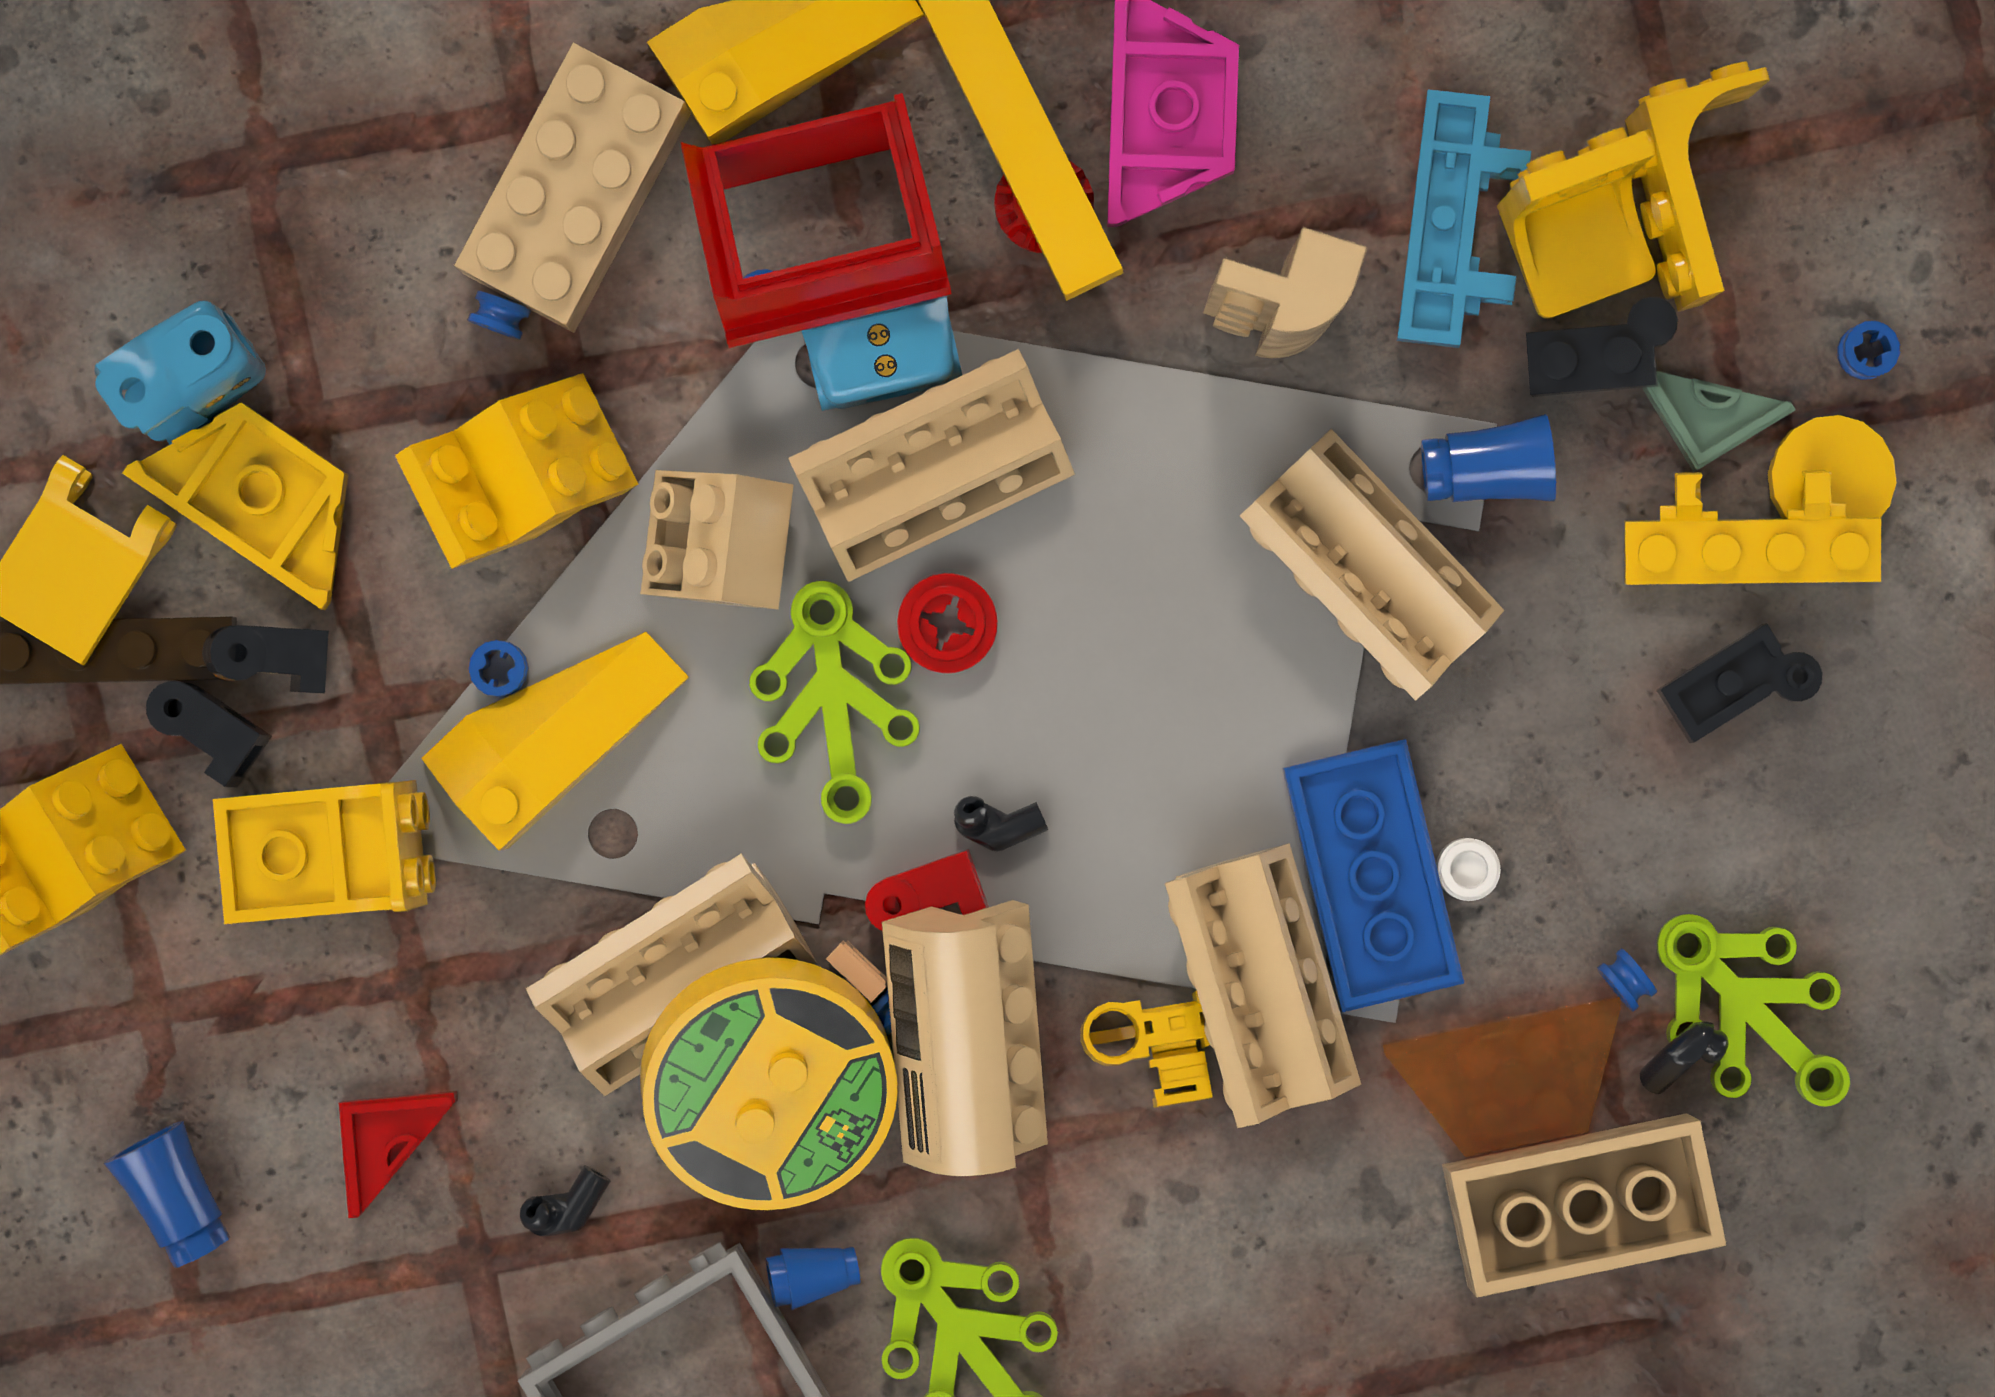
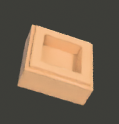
M843 940L826 958L871 1003L887 987V977L848 940L846 942Z

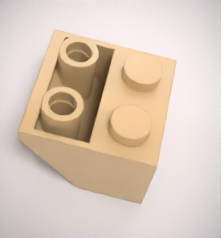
M655 470L654 486L650 497L651 510L646 551L642 562L643 576L640 594L779 610L794 484L738 474Z

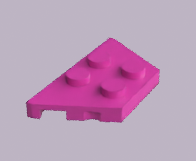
M1151 0L1114 1L1107 227L1123 225L1230 176L1235 171L1239 44L1215 31H1207L1195 25L1189 17L1170 7L1166 9Z

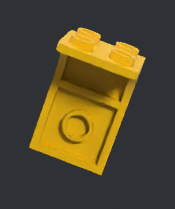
M1747 61L1710 72V79L1704 80L1699 85L1688 88L1686 78L1656 85L1649 89L1650 95L1638 100L1639 106L1625 120L1629 136L1646 130L1655 153L1633 175V179L1641 177L1647 199L1646 202L1640 204L1643 226L1649 239H1658L1664 262L1657 264V274L1661 290L1667 300L1674 298L1678 312L1701 306L1724 291L1688 158V142L1692 126L1699 114L1746 100L1754 95L1770 80L1767 67L1750 71Z
M1624 127L1603 133L1588 140V146L1578 151L1579 156L1566 160L1563 150L1547 154L1527 163V169L1517 174L1519 178L1509 183L1511 190L1499 202L1497 208L1535 309L1541 317L1545 319L1554 318L1647 283L1654 277L1656 267L1638 219L1632 191L1633 175L1655 155L1646 130L1627 137Z
M416 780L213 799L224 924L376 910L408 911L428 905L427 893L435 891L436 877L433 858L431 855H423L421 830L429 829V804L425 792L417 793Z

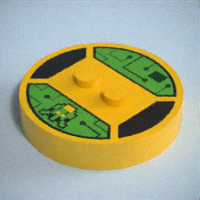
M787 958L749 959L720 967L695 980L677 994L660 1014L650 1031L641 1060L640 1086L643 1112L649 1136L658 1155L677 1178L691 1189L709 1199L737 1208L776 1210L801 1206L825 1197L846 1185L870 1163L887 1137L896 1109L898 1089L895 1063L885 1029L877 1013L867 999L846 980L820 966Z

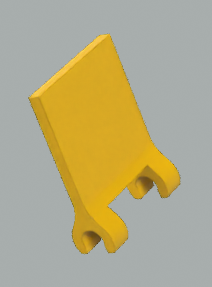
M62 455L54 465L38 503L0 561V616L84 666L147 565L173 535L177 524L171 521L168 516L147 505L138 517L129 538L90 515L73 503L86 490L93 474L85 470V467Z

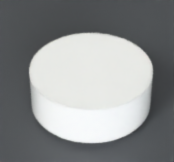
M1460 838L1450 842L1442 849L1436 861L1442 889L1450 896L1460 900H1479L1491 893L1499 881L1500 862L1498 856L1488 844L1478 839Z

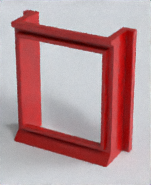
M903 93L894 95L895 101L706 147H698L680 142L712 293L729 348L952 294ZM891 149L912 238L743 278L724 189Z

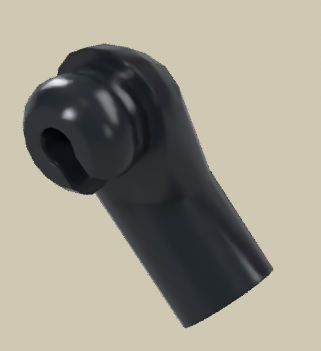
M968 796L961 799L954 809L955 827L964 838L991 851L1005 850L1048 831L1037 802L1012 813L1005 814L984 803L983 799L977 796Z
M1711 1022L1692 1023L1641 1069L1640 1080L1642 1085L1651 1093L1662 1094L1700 1058L1707 1063L1720 1061L1729 1045L1727 1035L1721 1030H1715L1714 1024Z
M584 1165L568 1193L532 1196L527 1199L520 1208L519 1217L521 1223L533 1234L545 1237L578 1231L586 1224L611 1180L599 1171Z

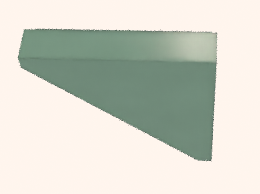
M1657 371L1658 387L1642 388L1693 472L1796 410L1789 401L1775 400L1742 392L1739 389Z

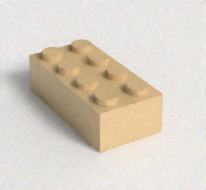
M573 42L454 266L467 277L575 333L691 115L685 101Z
M1687 1113L1442 1164L1467 1287L1476 1298L1726 1246L1701 1122Z

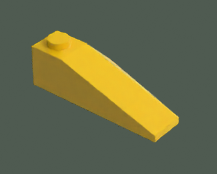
M731 0L697 9L648 40L647 44L685 101L711 145L729 140L924 16V13L916 0Z
M644 632L466 715L421 759L455 805L499 851L509 849L690 677L648 632Z

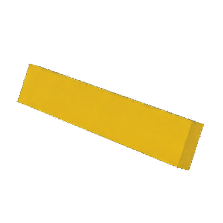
M918 0L1066 301L1123 274V268L990 1Z

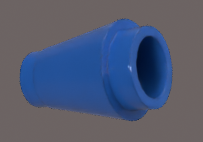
M854 1247L844 1249L780 1248V1255L765 1258L774 1307L789 1305L790 1309L794 1310L847 1289L849 1286L861 1283Z

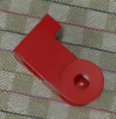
M967 849L886 877L874 884L867 893L865 911L871 924L883 931V921L931 906L942 908L958 902L962 915L989 908L970 850Z

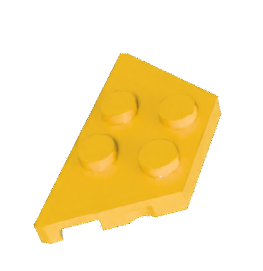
M239 403L215 416L213 421L207 425L188 431L172 440L171 445L142 461H134L124 469L122 474L321 610H326L330 605L348 474L246 404Z

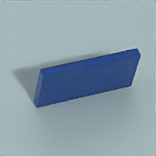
M1406 739L1284 767L1283 773L1340 1011H1351L1464 984Z

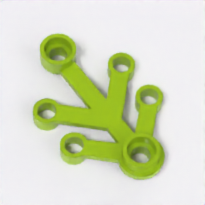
M815 581L802 587L795 595L791 604V618L794 629L768 663L754 669L749 679V686L754 696L760 700L771 702L780 699L788 687L787 675L813 644L817 672L778 723L765 729L760 734L757 745L760 755L770 763L786 762L795 753L796 739L822 707L831 779L822 790L821 804L826 815L833 821L850 824L859 821L868 813L872 804V793L866 781L856 774L847 703L881 728L887 742L897 747H905L912 744L919 735L920 725L913 713L904 709L897 710L842 668L839 641L874 665V672L878 679L889 685H897L904 682L911 673L912 664L909 656L902 649L887 647L853 621V604L844 589L832 582ZM821 600L830 602L834 607L833 619L823 625L815 623L810 614L812 606ZM897 654L903 659L905 668L899 677L888 678L884 676L880 666L885 656ZM768 670L776 672L780 678L778 691L771 695L761 693L757 687L759 675ZM897 716H905L912 722L913 732L905 740H896L890 735L889 724ZM775 732L784 734L789 742L787 752L780 757L771 756L765 748L767 737ZM843 786L853 787L859 794V803L853 810H842L836 804L835 795Z
M1682 914L1667 921L1657 937L1658 956L1663 965L1675 973V1017L1667 1026L1666 1036L1668 1042L1670 1043L1677 1037V1029L1681 1024L1685 1022H1702L1699 1019L1701 978H1703L1719 994V1030L1727 1035L1729 1041L1723 1058L1711 1070L1710 1081L1715 1091L1728 1098H1738L1744 1095L1751 1086V1073L1748 1067L1745 1066L1747 1023L1796 1073V1089L1806 1101L1818 1106L1828 1107L1843 1100L1850 1087V1076L1843 1063L1827 1055H1814L1764 1004L1798 1003L1806 1004L1817 1010H1827L1835 1006L1840 999L1841 987L1838 980L1831 974L1821 971L1811 972L1804 978H1738L1720 958L1760 957L1766 963L1784 965L1793 959L1797 951V943L1793 934L1779 927H1769L1760 933H1718L1707 919L1694 914ZM1686 933L1693 934L1698 941L1697 951L1689 957H1683L1677 949L1678 939ZM1780 934L1786 941V950L1780 957L1772 958L1766 951V942L1772 935ZM1818 979L1826 980L1830 986V994L1823 1002H1815L1810 996V987ZM1728 1067H1736L1741 1073L1740 1084L1732 1090H1726L1720 1080L1721 1074ZM1817 1068H1825L1829 1073V1083L1823 1090L1815 1091L1809 1083L1810 1074Z
M913 1237L899 1240L887 1250L881 1264V1276L886 1288L896 1296L891 1341L885 1346L882 1354V1366L889 1376L895 1379H906L912 1376L919 1366L920 1354L913 1342L920 1303H922L937 1322L929 1391L923 1397H955L953 1393L959 1352L993 1397H1043L1033 1391H1022L981 1337L1022 1342L1027 1349L1033 1352H1044L1049 1350L1057 1340L1058 1332L1055 1320L1049 1314L1040 1311L1022 1316L957 1307L943 1289V1287L983 1290L990 1300L1006 1302L1012 1299L1019 1289V1275L1012 1265L1006 1262H995L989 1266L944 1261L938 1250L931 1243ZM915 1259L921 1262L925 1270L921 1279L908 1281L903 1278L900 1267L906 1260ZM996 1271L1007 1272L1013 1280L1011 1288L1004 1293L995 1292L989 1287L988 1279ZM1043 1321L1048 1324L1051 1329L1049 1338L1040 1343L1030 1340L1026 1330L1031 1323ZM896 1348L907 1349L912 1354V1364L905 1369L894 1368L889 1361L890 1352Z

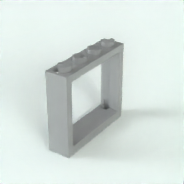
M721 1242L707 1248L688 1261L693 1271L671 1283L667 1274L655 1279L634 1293L639 1303L617 1315L613 1307L598 1313L580 1325L585 1335L563 1348L559 1339L541 1347L526 1358L531 1368L527 1369L518 1379L527 1397H562L552 1380L553 1378L729 1273H732L804 1396L831 1397L778 1307H774L771 1294L740 1243L725 1251Z

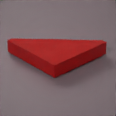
M457 1091L339 1102L348 1219L358 1218L364 1213L458 1101Z

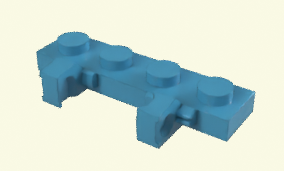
M1427 90L1397 341L1459 348L1464 314L1479 316L1480 303L1512 305V302H1514L1517 277L1478 272L1480 257L1471 256L1479 191H1488L1490 178L1510 181L1518 179L1517 174L1526 170V164L1531 162V151L1499 148L1501 134L1486 132L1490 96Z

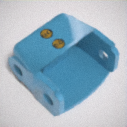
M947 296L801 331L807 346L822 411L834 408L846 409L926 391L962 376L949 317Z
M198 301L123 345L97 363L94 372L97 377L95 381L97 391L122 426L129 429L139 427L141 432L145 435L147 434L151 439L158 442L167 440L169 445H171L172 440L192 429H199L212 421L215 416L222 413L260 383L266 374V367L255 351L253 344L245 337L229 314L209 301ZM122 390H127L125 393V399L122 395Z

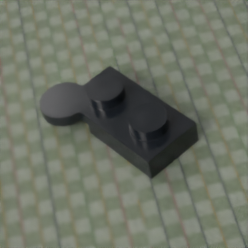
M1647 297L1633 305L1628 314L1627 324L1526 333L1530 395L1537 397L1658 387L1655 348L1667 344L1677 332L1678 317L1676 310L1668 301L1660 297Z
M1765 623L1656 691L1688 742L1694 743L1767 698L1774 691L1781 698L1788 701L1801 702L1812 698L1819 691L1822 684L1823 672L1819 663L1813 656L1804 652H1791L1784 655L1781 651L1782 646L1768 624Z

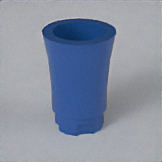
M1547 414L1508 425L1476 431L1448 433L1445 435V439L1421 440L1422 474L1427 501H1437L1451 497L1452 502L1487 499H1527L1555 502V455Z
M184 1121L174 1123L143 1138L103 1163L136 1206L159 1248L165 1247L168 1257L175 1268L203 1257L230 1239L229 1233L219 1219L222 1213L206 1184L193 1153Z

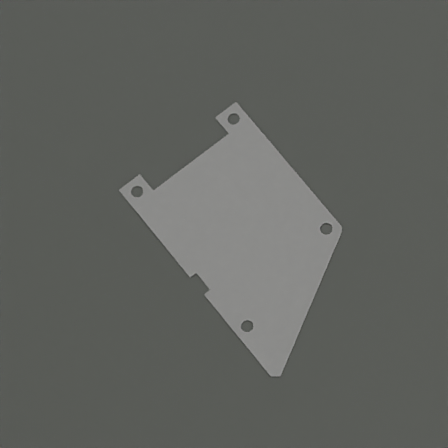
M798 331L757 341L752 344L639 480V485L629 492L505 641L519 647L527 658L529 666L528 677L522 688L518 691L644 632H648L690 678L509 849L499 851L455 805L421 759L466 715L507 696L487 695L478 690L474 683L471 682L389 782L416 780L417 793H426L429 804L430 824L428 830H421L423 855H431L434 859L666 898L676 895L700 880L714 866L728 862L742 853L751 865L755 863L759 867L793 920L819 924L824 894L866 900L867 893L872 886L886 877L969 849L989 907L1011 900L1029 904L1033 961L1194 989L1196 988L1191 983L1187 974V957L1180 933L1169 913V896L1165 883L1176 879L1179 875L1290 843L1326 964V948L1283 768L1347 753L1364 646L1346 636L1341 630L1337 618L1317 597L1309 595L1298 585L1293 572L1273 551L1265 549L1254 539L1250 527L1240 515L1332 429L1419 521L1479 531L1484 500L1452 502L1450 497L1443 500L1427 501L1425 491L1413 482L1409 466L1413 454L1421 447V440L1445 439V435L1448 433L1497 427V423L953 331L962 375L979 368L989 360L1000 358L1019 349L1029 368L1041 401L1062 440L1075 475L848 582L788 458L808 449L819 441L827 440L865 422L873 415L884 413L912 400L926 391L846 409L834 408L822 411L816 388L805 384L796 371L797 354L806 344L802 332ZM655 470L738 474L794 484L779 610L640 594L643 576L642 562L646 551L651 510L650 497L654 486ZM953 573L972 579L988 593L993 601L997 613V633L987 655L979 663L967 670L958 673L933 672L920 666L909 656L912 664L909 677L900 684L889 685L878 679L874 672V665L839 641L842 668L897 710L904 709L913 713L919 721L920 732L912 744L905 747L894 746L884 738L881 728L847 703L856 774L869 785L872 793V804L868 813L857 822L842 824L833 821L826 815L821 804L822 790L831 779L822 707L796 739V750L789 760L783 763H770L758 751L757 744L760 734L765 729L778 723L817 672L813 644L787 675L788 687L780 699L771 702L760 700L754 696L749 686V679L754 669L760 665L767 664L794 629L791 618V604L795 595L802 587L815 581H828L837 584L845 590L852 601L853 621L887 647H896L906 652L899 638L897 618L901 603L909 590L921 580L936 574ZM957 597L953 598L951 606L947 605L946 611L943 614H936L934 612L932 615L924 612L921 614V618L929 620V624L938 628L936 637L939 639L936 647L938 650H942L944 641L948 642L952 633L961 635L963 632L970 635L974 633L973 629L966 627V623L957 619L959 610L956 608L959 601ZM825 600L816 602L810 612L812 620L820 625L829 623L834 617L833 605ZM501 650L497 651L491 658V665L483 670L484 678L488 683L491 679L498 680L497 687L504 686L510 682L507 672L515 667L514 660L510 654L505 659L500 658ZM889 654L883 658L880 667L884 676L896 678L903 673L905 664L899 655ZM764 671L757 679V687L765 695L774 694L780 687V678L774 671ZM905 716L893 718L889 724L890 735L896 740L907 739L913 732L912 722ZM775 732L767 737L765 748L771 756H783L788 750L789 742L784 734ZM843 786L835 795L836 804L842 810H853L859 803V794L853 787ZM968 796H977L983 799L984 803L1005 814L1012 813L1037 802L1048 831L1005 850L991 851L964 838L955 827L954 809L961 799ZM607 809H619L628 813L637 826L638 838L634 848L627 855L620 858H606L598 854L589 841L588 832L592 820L597 814ZM958 902L939 908L962 915ZM1328 971V974H1329V977H1330V981H1331V984H1332V987H1333V991H1334V994H1335V997H1336V1001H1337V1004H1338V1007H1339V1003H1338V999H1337V995H1336V990H1335L1333 978H1332L1331 974H1330L1329 971ZM1400 999L1351 1011H1340V1014L1396 1023Z

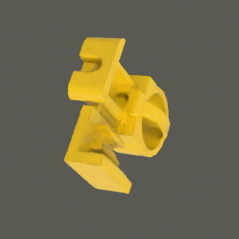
M1197 991L1192 993V1002L1143 1010L1140 1000L1126 1003L1108 1002L1097 1006L1085 1017L1081 1026L1080 1041L1085 1053L1093 1061L1103 1066H1118L1128 1061L1147 1058L1150 1056L1149 1048L1151 1047L1152 1060H1148L1149 1068L1157 1067L1161 1086L1160 1089L1153 1090L1155 1097L1152 1099L1154 1108L1206 1100L1213 1097L1205 1051L1198 1052L1196 1047V1040L1200 1039L1201 1048L1210 1045L1205 1034V1017ZM1109 1011H1118L1126 1015L1133 1023L1132 1026L1090 1032L1092 1021ZM1135 1038L1133 1047L1120 1056H1107L1101 1052L1099 1053L1093 1047V1045ZM1195 1085L1196 1091L1189 1089L1164 1093L1166 1089Z

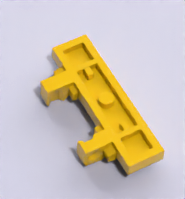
M1817 470L1802 471L1805 483L1802 510H1787V519L1718 520V511H1702L1703 503L1701 502L1700 491L1702 473H1675V505L1660 506L1659 520L1624 521L1625 585L1881 582V518H1846V503H1831V472Z

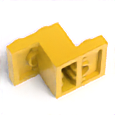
M583 373L499 400L454 431L409 445L395 455L451 569L535 539L580 510L620 496L639 485Z
M122 744L28 786L0 809V955L90 911L128 882L174 860L186 851Z

